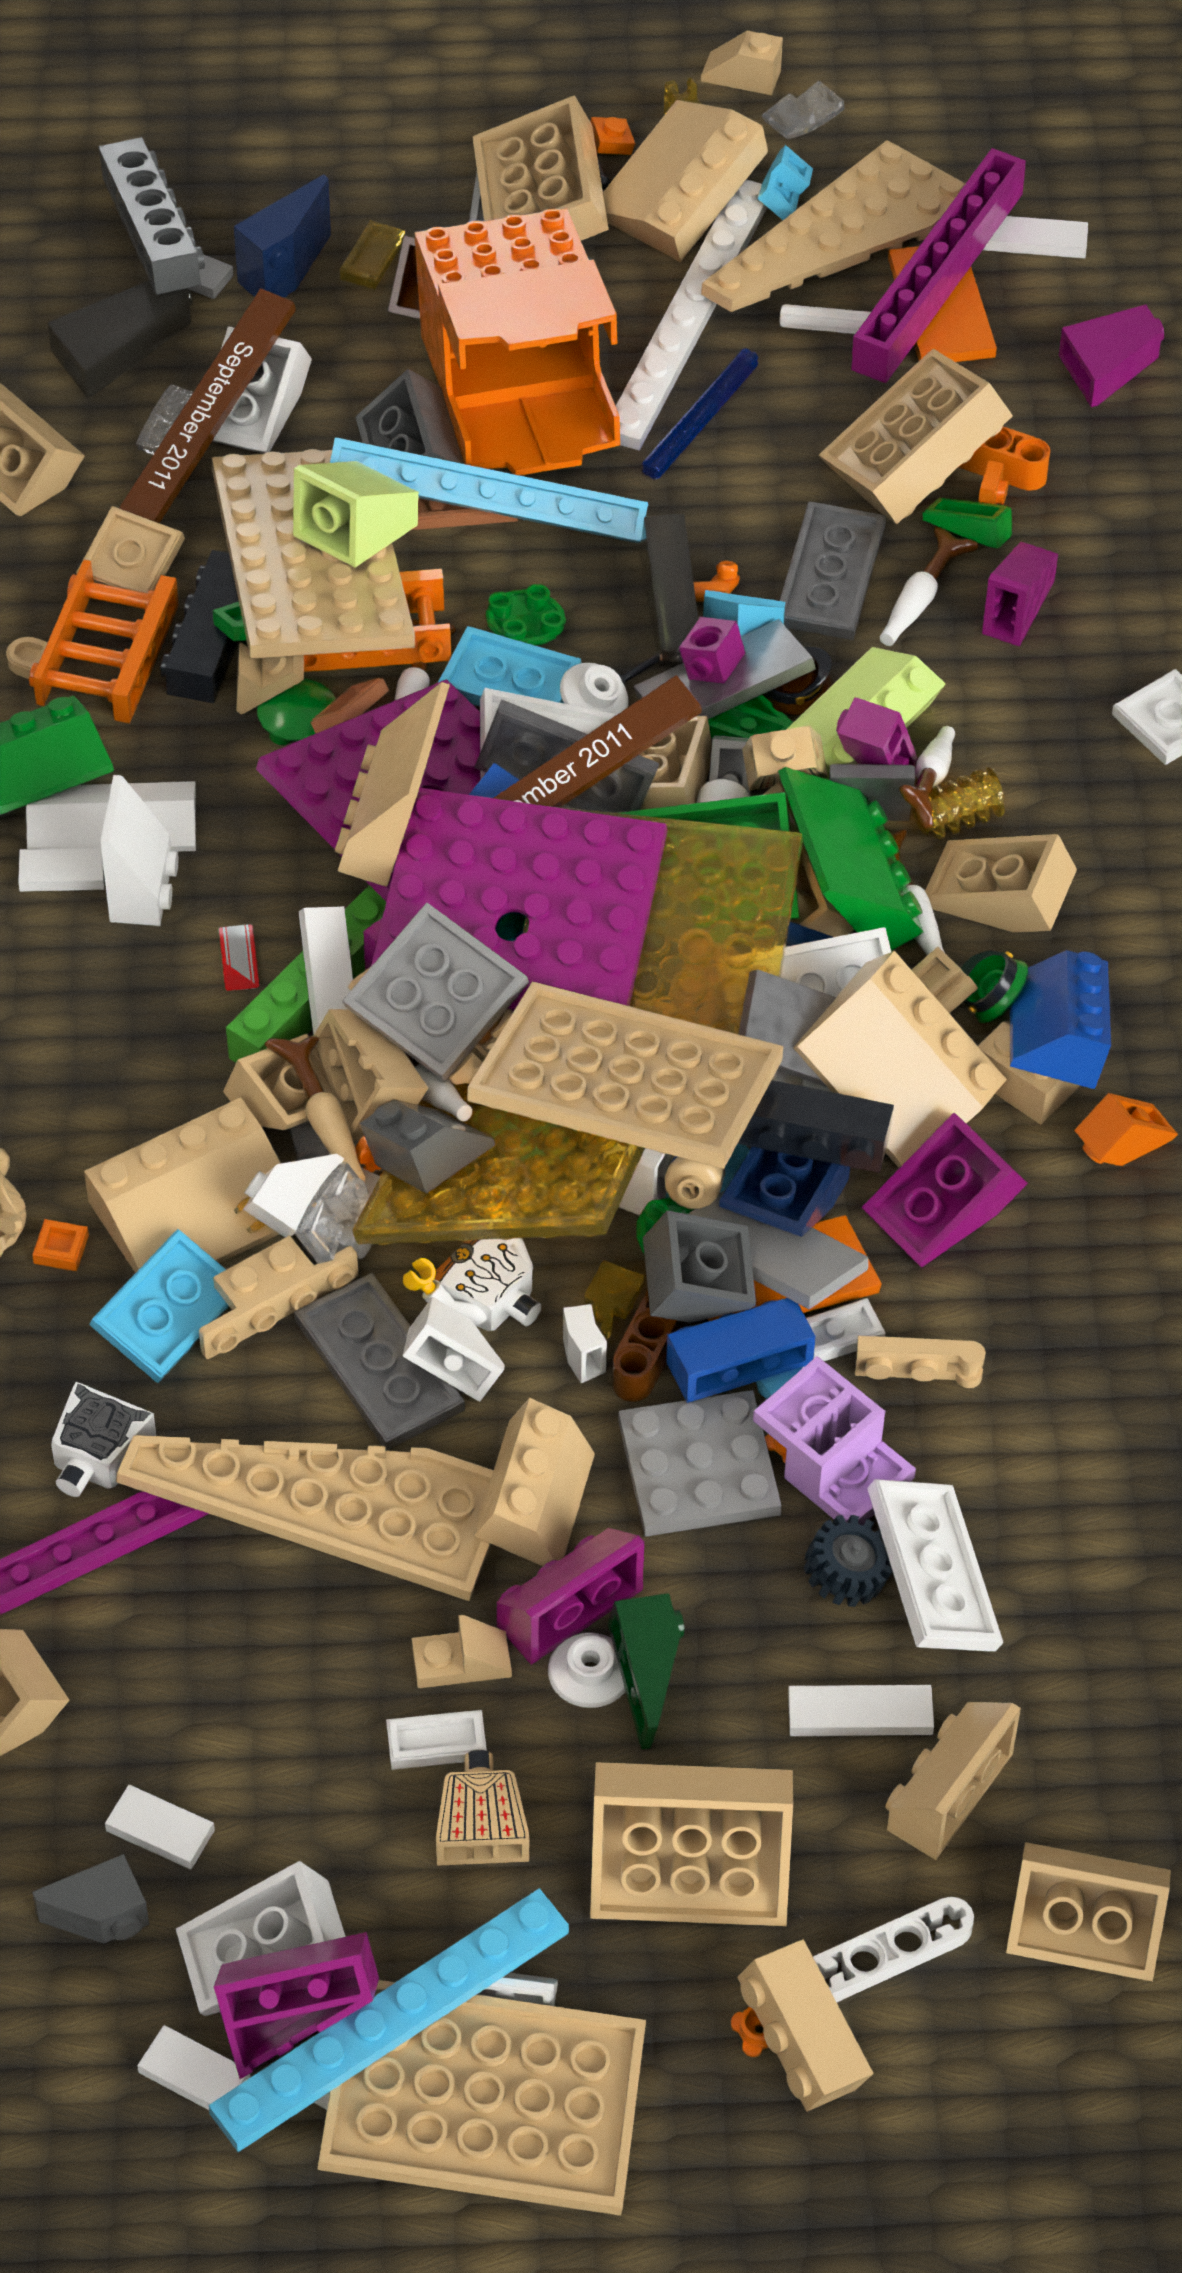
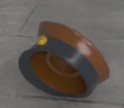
M804 647L813 657L816 669L762 694L771 702L775 710L788 715H802L833 685L829 676L832 661L830 655L825 650L817 647Z

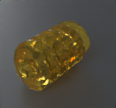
M986 767L985 771L981 769L973 771L970 776L962 775L957 777L955 782L951 780L942 783L941 787H932L929 798L932 806L933 825L930 828H923L918 823L912 807L913 816L921 832L928 835L929 831L932 830L935 837L939 840L945 838L944 825H947L949 830L956 834L961 829L960 819L969 829L975 827L974 814H977L983 823L990 821V808L997 817L1005 815L1004 793L996 773L990 767Z

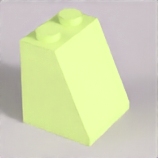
M357 461L298 465L294 468L293 536L353 567H357L418 525L419 492Z

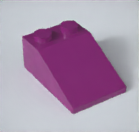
M954 1112L861 1208L919 1266L923 1267L998 1215L1028 1183Z

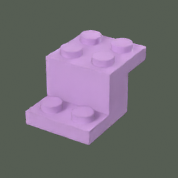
M818 1356L754 1410L753 1421L787 1449L784 1478L833 1519L836 1516L844 1515L845 1522L847 1523L849 1517L855 1515L859 1516L858 1524L863 1525L866 1519L869 1520L875 1514L867 1490L868 1486L875 1479L911 1482L915 1478L916 1468L882 1441L885 1410Z

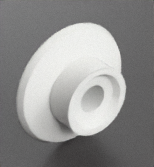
M581 663L569 668L561 679L560 693L564 704L613 714H619L628 708L626 688L619 675L610 667L595 663Z
M582 1633L572 1636L562 1642L550 1657L548 1664L550 1683L562 1699L573 1705L585 1708L602 1707L613 1703L626 1692L612 1638L606 1635ZM587 1662H594L597 1665L594 1667H588L584 1664Z

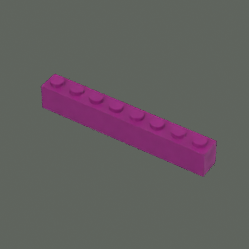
M991 148L853 336L852 371L887 383L1023 195L1026 160Z

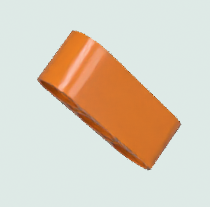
M1003 426L999 433L990 437L974 452L970 460L961 464L958 468L984 476L989 460L1004 463L1002 480L1009 481V485L1023 490H1037L1046 484L1050 447L1039 438Z

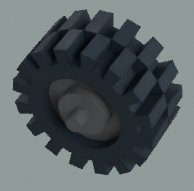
M844 1515L836 1516L833 1522L830 1519L824 1522L821 1529L819 1528L805 1553L804 1560H807L804 1570L805 1574L813 1573L808 1581L812 1588L818 1584L822 1586L818 1594L824 1599L828 1593L835 1595L832 1603L840 1605L843 1599L847 1598L848 1607H856L859 1600L864 1605L869 1603L872 1597L876 1598L893 1570L885 1544L882 1542L883 1538L880 1529L875 1533L870 1530L874 1522L866 1519L865 1523L860 1525L858 1524L859 1516L851 1515L846 1523Z

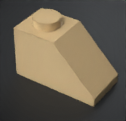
M745 31L710 52L701 74V82L772 95L781 72L783 37Z

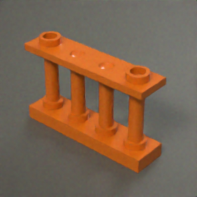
M83 560L77 575L72 574L67 589L68 597L39 663L34 662L31 667L29 685L34 687L36 705L41 706L45 705L52 687L105 697L109 703L113 704L114 720L130 724L179 606L177 579L161 575L155 590H149L148 593L94 583L92 563L89 560ZM90 598L142 608L145 609L143 619L131 622L84 611ZM77 628H83L132 638L133 643L130 649L125 648L121 652L72 642ZM68 657L120 668V674L118 679L113 678L109 682L60 672L59 670L64 658Z
M442 569L400 572L409 612L418 613L419 626H413L415 648L304 655V672L403 665L415 662L449 661L451 658L450 623L436 624L434 611H444Z

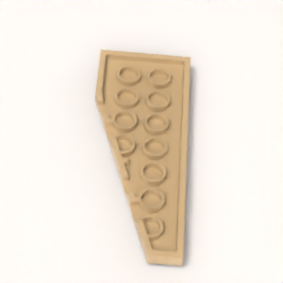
M886 140L702 282L701 295L733 312L770 298V292L784 286H788L790 289L802 286L805 278L813 275L823 278L870 260V254L885 248L888 250L902 248L904 241L914 237L918 241L924 240L965 183Z
M133 1435L117 1472V1483L470 1601L491 1543L473 1535L494 1470L428 1448L411 1447L410 1452L385 1451L386 1446H368V1450L337 1449V1444L264 1441V1446L239 1445V1440L221 1439V1444L190 1442V1438Z

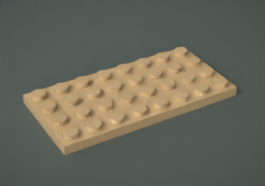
M309 449L304 452H267L257 455L228 454L223 457H212V473L250 659L415 648V632L392 543L357 567H353L293 536L294 468L305 464L330 463L332 450L319 451Z

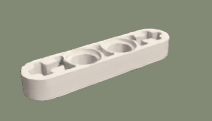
M957 1897L942 1898L815 1955L813 1958L824 1979L831 1977L829 1989L836 2002H839L963 1945L972 1934L974 1914L966 1901ZM948 1915L952 1920L960 1918L959 1929L954 1930L950 1924L940 1927L943 1916ZM936 1929L934 1941H932L930 1932ZM902 1932H912L921 1939L922 1945L916 1951L906 1952L895 1945L894 1939ZM865 1951L873 1954L879 1964L872 1971L864 1972L856 1969L850 1959L857 1952ZM838 1962H840L842 1972L837 1974Z

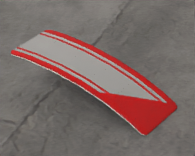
M249 924L220 927L219 937L225 990L234 991L258 988L259 978L253 926Z

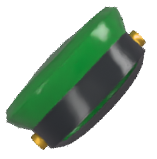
M994 950L980 952L968 959L961 967L962 971L978 987L963 1003L969 1006L968 1010L975 1014L979 1023L992 1022L1001 1017L1013 1005L1026 984L1028 965L1022 960L1012 959L1013 955L1007 951L1005 953Z

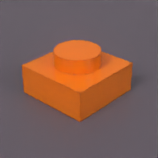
M591 117L590 122L593 126L597 153L632 154L635 141L627 119Z
M988 461L980 486L978 502L996 505L997 503H1005L1009 481L1002 480L1004 463Z

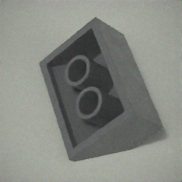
M407 369L355 417L362 443L464 464L441 387L410 369Z

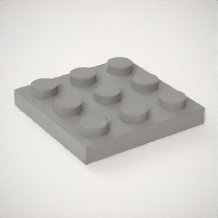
M426 903L342 1002L348 1010L445 1082L529 984V980L521 971L429 903Z
M753 1390L705 1397L689 1403L679 1401L619 1411L618 1422L644 1537L781 1515L782 1505L764 1432L753 1421V1413L757 1409Z

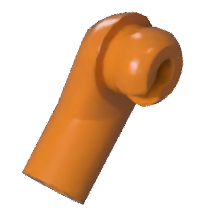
M722 561L717 564V574L711 581L688 582V601L704 602L705 590L730 594L739 584L738 565L733 561Z

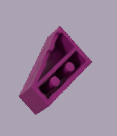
M367 1932L221 1964L213 1987L239 2079L249 2075L255 2067L275 2055L281 2056L293 2049L294 2044L314 2032L319 2031L320 2033L373 2001L379 1976Z

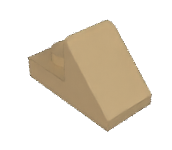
M240 643L236 711L242 715L303 681L304 655L250 659L248 647Z
M458 1615L459 1632L412 1638V1651L418 1688L512 1677L506 1631L468 1616Z

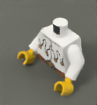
M493 1189L489 1191V1195L495 1203L494 1210L488 1207L483 1197L479 1198L475 1203L476 1213L482 1218L491 1219L493 1222L491 1226L483 1223L436 1270L428 1259L420 1258L413 1262L412 1266L419 1272L421 1279L413 1271H409L403 1276L405 1287L413 1291L421 1289L424 1292L422 1297L427 1303L434 1297L468 1317L475 1326L486 1331L496 1330L509 1316L524 1326H529L535 1321L541 1311V1304L530 1297L532 1292L533 1264L525 1243L511 1217H505L502 1213L507 1206L506 1195L499 1189Z

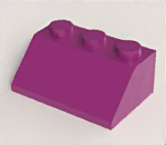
M607 1528L597 1536L590 1535L577 1544L573 1552L559 1561L552 1560L546 1563L534 1578L521 1586L514 1585L502 1594L499 1601H497V1627L506 1631V1637L532 1665L556 1649L562 1642L577 1635L611 1612L614 1601L630 1599L643 1590L645 1542L639 1535L612 1528Z

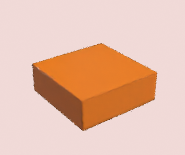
M44 1219L33 1252L34 1264L77 1271L89 1237L88 1227Z

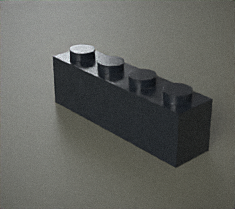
M212 550L206 565H200L198 569L195 593L187 596L184 608L185 618L182 624H176L172 638L173 648L171 653L164 654L161 662L160 674L161 677H166L167 695L213 704L216 701L239 642L229 638L213 622L214 609L239 602L229 553Z
M771 1080L738 1144L880 1173L890 1137L894 1105Z

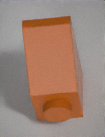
M1108 1093L1074 1130L1084 1142L1082 1146L1084 1152L1092 1160L1099 1164L1105 1162L1123 1166L1165 1145L1178 1135L1154 1104Z

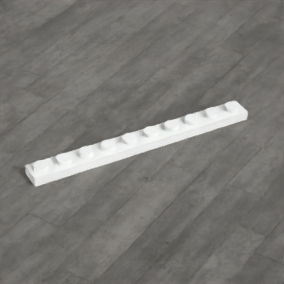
M745 180L716 217L616 404L620 416L621 446L640 451L717 305L701 295L702 282L747 248L768 208L757 199L762 186L761 183Z

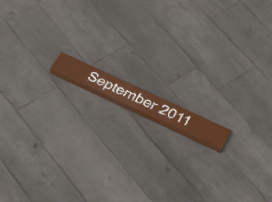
M260 288L119 509L157 523L161 522L296 311L293 301Z
M675 675L502 791L494 799L561 808L702 713L701 705L680 678Z

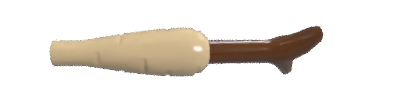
M309 1036L299 1043L279 1038L268 1039L265 1042V1046L285 1059L294 1068L309 1099L305 1111L315 1133L331 1155L338 1154L344 1158L340 1168L343 1170L349 1185L357 1186L365 1181V1175L358 1162L353 1138L342 1106L333 1094L324 1092L309 1061L310 1053L319 1042V1038L317 1036Z

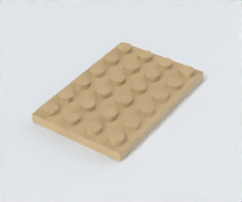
M532 982L470 1082L467 1101L724 1169L782 1061L783 1046Z
M379 1980L375 1996L396 1982ZM475 1995L330 2091L318 2170L621 2216L646 2020Z

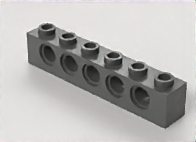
M142 137L98 146L103 181L156 295L201 285L199 270L205 268L201 247L195 246L193 231L190 226L186 227L183 210L181 207H177L174 191L167 186L164 170L158 167L155 151H148Z

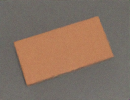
M379 677L349 687L312 719L313 721L310 723L315 733L362 715L389 691L384 679Z

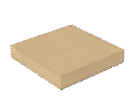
M112 506L83 560H89L92 563L94 583L148 593L149 590H155L160 576H165L185 537L183 532Z

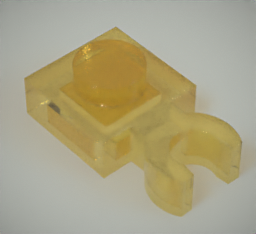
M603 1260L585 1292V1304L592 1305L594 1319L602 1323L600 1332L607 1340L613 1332V1315L623 1319L627 1318L644 1286V1275Z

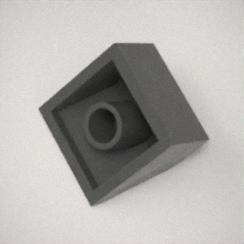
M395 1099L381 1105L371 1116L360 1122L376 1166L426 1194L495 1146L492 1137L441 1110Z
M667 1210L643 1236L650 1316L692 1323L751 1309L756 1305L747 1225Z

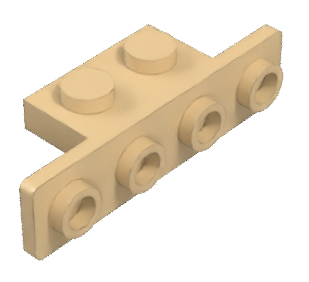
M289 1235L214 1276V1288L232 1311L199 1329L201 1353L206 1359H210L219 1353H227L234 1349L239 1342L257 1332L269 1330L277 1321L294 1313V1311L314 1302L333 1290H338L350 1284L358 1276L357 1252L352 1246H348L313 1265Z

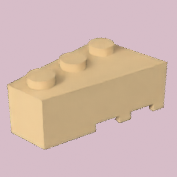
M328 1010L313 1036L319 1038L316 1046L332 1094L339 1100L353 1141H359L364 1136L360 1122L371 1116L378 1107L394 1099L418 1105L428 1090V1086L402 1049L350 1010Z

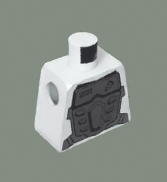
M76 1382L51 1444L54 1465L63 1470L56 1480L57 1487L73 1497L80 1496L88 1481L107 1489L115 1487L118 1484L116 1482L118 1469L133 1435L156 1436L154 1413Z

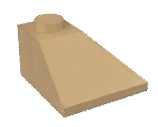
M304 1034L290 1041L299 1043L309 1036ZM315 1046L310 1053L309 1061L324 1092L332 1094L318 1049ZM268 1048L237 1060L223 1091L230 1102L241 1097L262 1127L286 1130L309 1121L305 1111L309 1099L290 1063Z

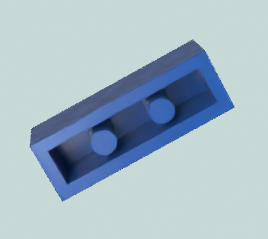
M788 1298L778 1301L771 1300L749 1310L736 1314H726L719 1319L696 1326H686L674 1333L667 1334L666 1363L686 1402L689 1403L805 1367L814 1359L816 1336L798 1303Z

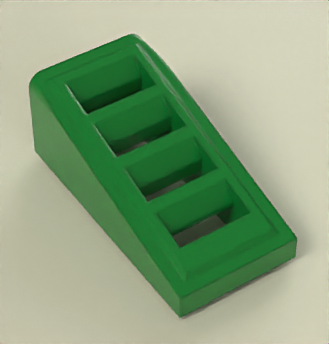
M939 497L922 513L923 521L991 548L999 549L1012 535V510L1009 506Z

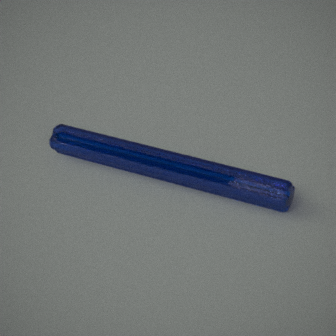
M748 348L740 350L642 462V472L645 476H650L653 480H656L664 474L758 366V355L756 352H751Z

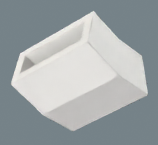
M592 1305L563 1308V1342L567 1362L580 1383H584L606 1373L607 1341L595 1324Z

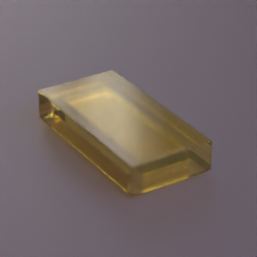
M370 220L341 266L340 279L376 289L402 246L405 230Z

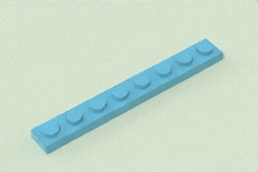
M335 437L330 463L357 461L418 491V498L639 544L641 542L648 502Z
M537 1889L374 1996L373 2001L316 2034L208 2105L209 2114L236 2151H241L569 1934V1924L541 1889Z

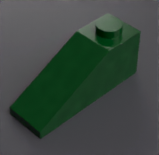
M669 1593L614 1601L608 1620L610 1635L641 1750L651 1748L659 1725L679 1640L684 1636L682 1614L680 1610L673 1609Z

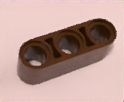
M648 1290L613 1358L612 1385L614 1392L621 1399L630 1402L641 1401L652 1392L666 1365L667 1334L674 1333L687 1324L684 1321L650 1316ZM653 1336V1337H657V1338H655V1339H649V1338H645V1337ZM629 1371H637V1372H639V1373H637V1374H630V1373H627V1372H629Z

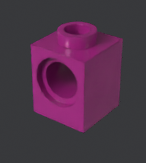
M700 617L679 647L689 680L725 684L745 655L737 621Z

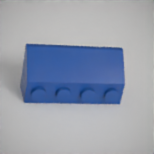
M1066 950L1028 968L1026 984L1019 997L1010 1007V1067L1095 1089L1111 1047L1108 961L1102 960L1099 956L1090 952L1076 953Z

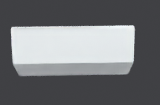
M196 782L128 783L170 833L171 850L178 852L196 851ZM112 784L77 785L27 804V849L101 848L100 840Z

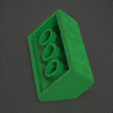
M74 695L53 699L46 706L30 712L16 713L9 720L0 723V815L114 771L113 764L89 712Z

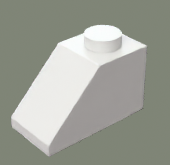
M338 1154L277 1164L266 1175L259 1171L244 1192L251 1198L243 1210L283 1237L292 1236L298 1231L344 1158Z
M434 1297L430 1299L408 1330L403 1357L479 1402L504 1370V1363L472 1320Z

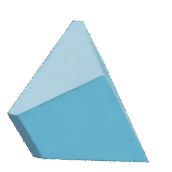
M705 590L703 617L737 621L740 635L743 636L777 619L784 624L785 602Z

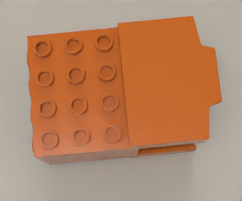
M547 209L540 213L521 216L509 215L502 219L483 222L471 221L464 225L445 228L433 227L426 231L414 232L421 337L439 386L442 389L464 464L485 469L508 468L514 475L520 476L582 465L584 454L619 446L620 416L601 372L598 325L603 324L611 345L617 344V315L594 259L589 260L568 209Z

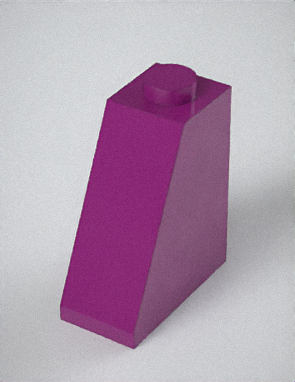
M1146 304L1063 327L1058 356L1091 407L1098 406L1159 358L1161 340L1164 339V328L1160 319L1153 316Z
M1020 542L988 579L982 634L1020 647L1055 581L1057 553L1024 542Z

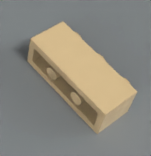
M804 1939L754 1959L737 1977L741 1984L740 1989L744 2001L750 2008L754 2009L764 2028L763 2034L766 2044L780 2059L787 2073L788 2086L793 2095L801 2100L806 2112L855 2091L874 2074Z

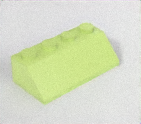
M872 647L787 729L811 726L821 735L828 775L824 779L829 780L830 765L858 764L844 751L836 731L841 713L845 709L849 710L854 697L900 712L907 728L930 706L946 684L917 656Z

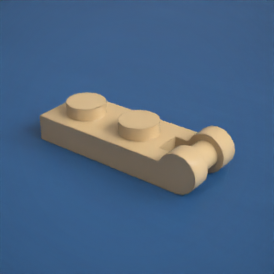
M858 1336L855 1376H868L873 1379H886L888 1377L914 1378L918 1381H931L934 1379L956 1380L964 1388H974L981 1383L982 1366L984 1365L986 1352L982 1344L976 1341Z

